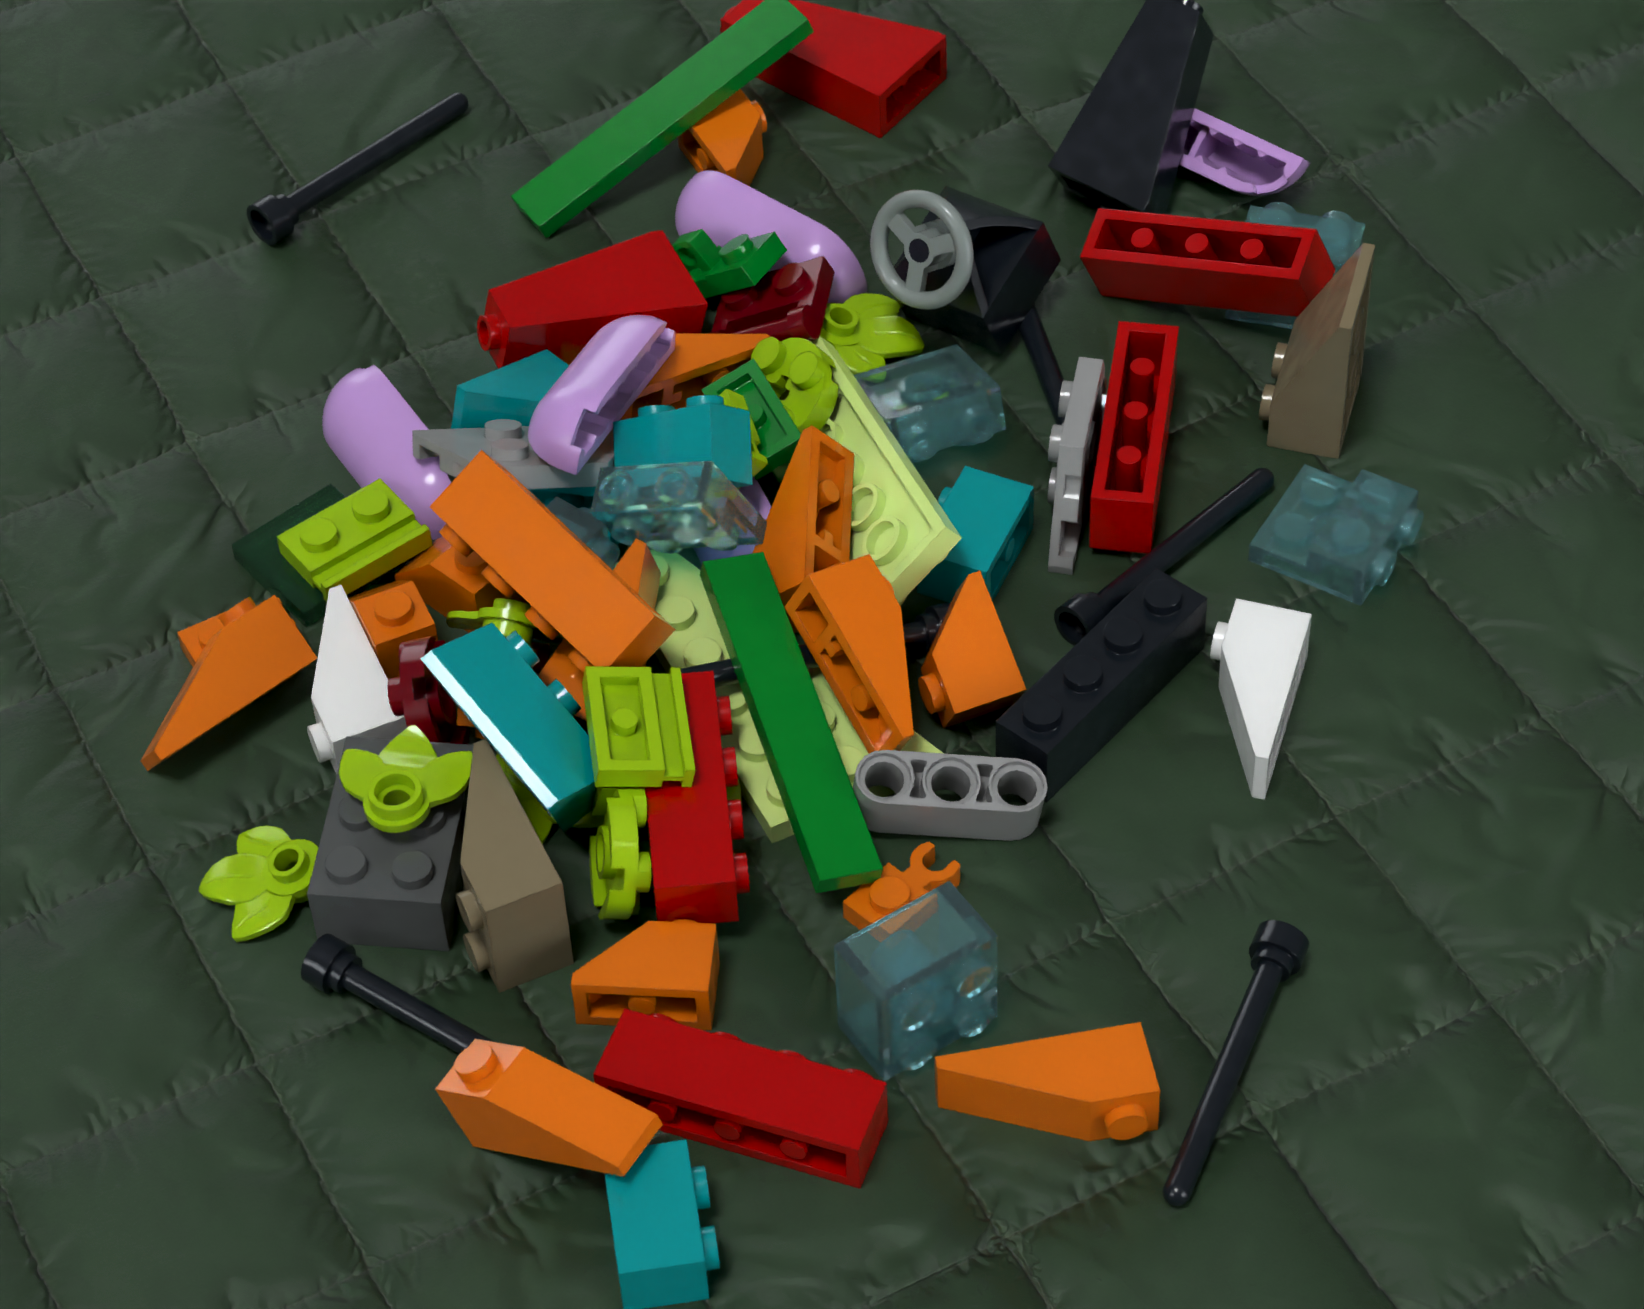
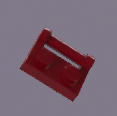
M820 256L800 263H790L780 269L767 272L755 286L721 294L712 331L707 334H768L779 341L788 338H803L808 341L817 339L821 333L835 271L826 258Z

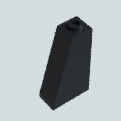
M1194 0L1145 1L1048 165L1063 187L1109 209L1166 214L1214 33L1202 15L1204 9Z

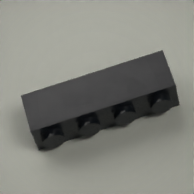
M1157 568L1153 570L996 720V757L1019 758L1030 761L1039 767L1047 781L1048 788L1044 800L1047 803L1204 649L1207 597Z

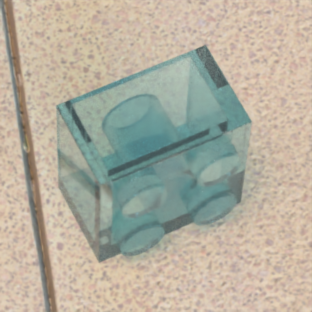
M950 881L834 945L838 1026L884 1082L904 1070L911 1071L923 1066L932 1058L935 1052L959 1038H969L977 1035L989 1025L992 1019L997 1017L998 936Z

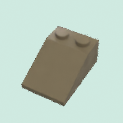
M1362 243L1295 319L1288 344L1277 343L1271 377L1277 378L1276 385L1265 384L1259 409V420L1269 421L1267 446L1339 459L1362 376L1375 244Z
M487 739L475 742L473 745L460 859L465 890L456 894V900L463 921L470 931L463 934V940L471 963L477 972L485 969L488 970L500 993L572 965L574 960L563 883Z

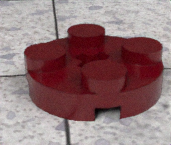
M436 636L401 642L399 645V676L390 678L387 685L388 699L392 712L395 716L404 715L407 727L416 725L430 742L468 745L469 726H457L455 702L444 691L421 660L430 650L446 644L444 640L435 641Z

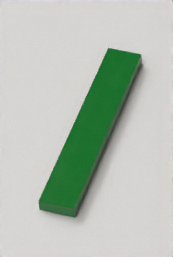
M764 0L511 195L512 200L545 238H548L811 35L814 31L809 20L788 0Z
M764 552L703 561L700 571L703 586L815 892L821 893L873 883L881 877L883 867Z

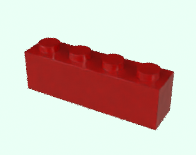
M1098 208L1080 254V259L1101 296L1298 317L1332 279L1335 272V267L1317 229Z
M1127 321L1118 322L1091 492L1089 548L1147 554L1152 551L1176 383L1179 326Z
M714 670L681 673L695 764L692 787H681V781H663L662 787H645L657 921L672 922L674 920L687 919L698 923L711 924L739 921L737 894L750 893L747 854L746 852L733 854L732 840L744 839L741 800H727L726 787L738 786L735 747L722 748L721 736L733 735L729 696L716 697Z
M624 1008L593 1073L594 1083L657 1114L663 1123L659 1131L861 1189L888 1123L887 1082L874 1079L868 1073L858 1069L848 1068L842 1070L810 1061L803 1055L791 1050L775 1051L746 1043L737 1036L727 1032L718 1031L711 1033L679 1024L671 1017L659 1013L647 1015Z

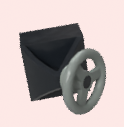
M945 186L940 195L926 190H908L898 193L881 207L875 217L871 230L870 250L876 273L886 289L896 298L906 317L1000 354H1003L1023 319L1061 261L1042 221ZM911 208H922L929 212L921 225L914 226L903 211ZM890 229L904 244V252L894 267L888 250Z

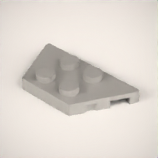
M1079 357L1074 381L1063 380L1058 416L1064 417L1065 420L1062 425L1053 424L1048 449V461L1057 462V467H1052L1047 496L1048 504H1053L1048 572L1073 575L1095 473L1107 395H1102L1106 394L1107 389L1103 359Z
M495 419L486 422L484 428L412 430L413 457L419 460L440 457V470L454 477H457L482 450L502 464L527 489L608 486L615 480L613 429L577 475L560 470L541 459L529 443V426H522L516 420Z

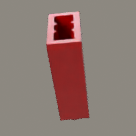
M742 0L738 5L731 7L724 17L720 19V32L723 33L764 0ZM788 0L809 20L814 32L756 76V78L881 139L947 79L946 35L934 30L802 0Z
M658 230L489 289L484 315L479 316L477 321V335L481 348L484 351H489L498 369L546 349L570 365L602 327L613 320L629 315L658 317L667 322L665 328L674 330L675 333L701 334L708 303L664 231Z

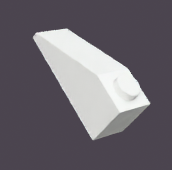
M342 585L329 588L311 694L316 724L307 726L308 736L319 763L330 760L337 774L346 736L394 739L407 728L404 715L395 716L391 710L387 689L388 679Z
M1236 598L1229 623L1218 621L1216 625L1210 658L1220 661L1218 687L1251 796L1265 800L1308 656L1312 614Z

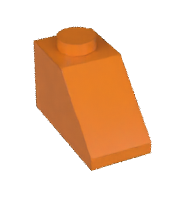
M739 89L678 136V146L697 172L705 170L718 171L750 187L764 158L762 133L767 131V121L763 109L756 100L750 101L744 92Z
M444 537L435 540L432 543L433 546L422 551L394 575L395 581H413L424 603L446 618L447 613L450 611H479L483 607H493L494 599L496 598L509 599L482 575L481 572L488 566L486 561L475 551L468 558L465 557ZM518 592L510 598L527 603ZM464 629V630L467 631L468 633H470V632H472V631H474V630H476V629Z
M981 571L968 574L956 591L921 667L923 676L918 679L919 691L926 709L931 714L938 713L943 728L1013 705L1027 690Z
M397 580L348 597L388 680L399 676V645L401 642L428 636H436L435 641H438L435 623L413 581Z
M679 919L672 922L647 921L572 973L571 979L576 1024L616 1026L624 1008L647 1015L651 1013L663 1014L671 1017L679 1024L700 1030H712L720 968L716 924L698 923L687 919Z

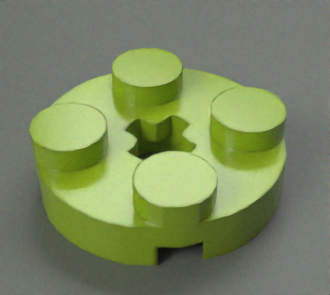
M775 337L763 339L755 346L751 354V360L754 358L778 398L786 390L790 391L785 401H780L800 433L802 434L804 429L812 425L821 430L828 421L838 398L839 385L831 380V367L836 369L833 359L815 344L803 338H788L782 341Z
M597 787L593 798L591 816H604L603 825L598 827L597 836H590L589 839L592 899L594 907L602 906L598 914L600 920L629 919L631 915L639 913L640 892H649L651 886L649 852H639L638 829H644L646 825V794L644 789Z

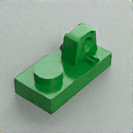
M703 229L682 234L672 244L704 298L755 286L787 251L775 231L752 238L748 234H742L721 247L720 245L716 246Z
M753 358L701 390L704 395L719 396L725 389H729L744 396L761 442L757 445L759 454L766 456L769 463L754 478L757 481L772 472L777 482L781 483L801 433Z

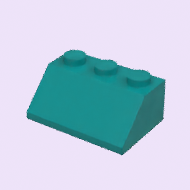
M489 623L430 650L421 658L444 691L482 736L487 739L488 743L564 833L592 810L593 798L597 787H595L589 735L573 718L582 708L557 679L548 686L544 684L532 669L540 659L516 631H513L505 638L493 623Z

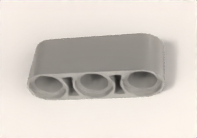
M879 750L864 756L857 765L853 784L855 796L870 831L1002 841L1022 840L1032 834L1038 826L1048 788L1043 772L1039 767L1027 760L897 750ZM881 785L889 787L896 794L892 797H880L870 792L869 788ZM938 790L954 791L962 799L952 802L945 801L936 796L935 792ZM1005 794L1018 795L1025 799L1028 804L1021 806L1011 805L1000 796Z

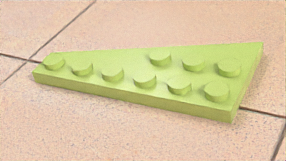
M819 336V338L811 342L833 359L836 369L831 367V380L839 385L835 407L820 431L854 453L849 561L870 554L882 576L890 582L895 598L901 606L911 591L936 565L940 564L948 556L950 550L962 537L836 348ZM786 390L781 395V400L785 401L790 391Z
M666 544L651 549L650 552L661 572L655 610L676 629L655 652L665 671L669 673L670 667L685 668L730 659L700 577L701 570ZM618 563L612 564L609 567L613 570ZM820 668L808 669L853 788L857 765L869 753ZM740 684L717 687L716 697L729 696L733 735L721 736L722 748L735 747L737 774L742 796L772 844L794 835ZM915 731L912 738L901 749V751L943 753ZM881 785L869 788L870 792L880 797H887L895 793L889 787Z

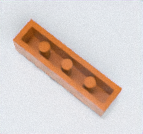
M481 450L430 505V508L446 523L439 533L465 557L468 558L475 551L486 561L488 566L481 572L482 575L506 597L510 599L518 592L531 605L524 615L543 634L554 640L560 633L575 648L567 657L583 673L585 666L642 667L676 630L513 474Z

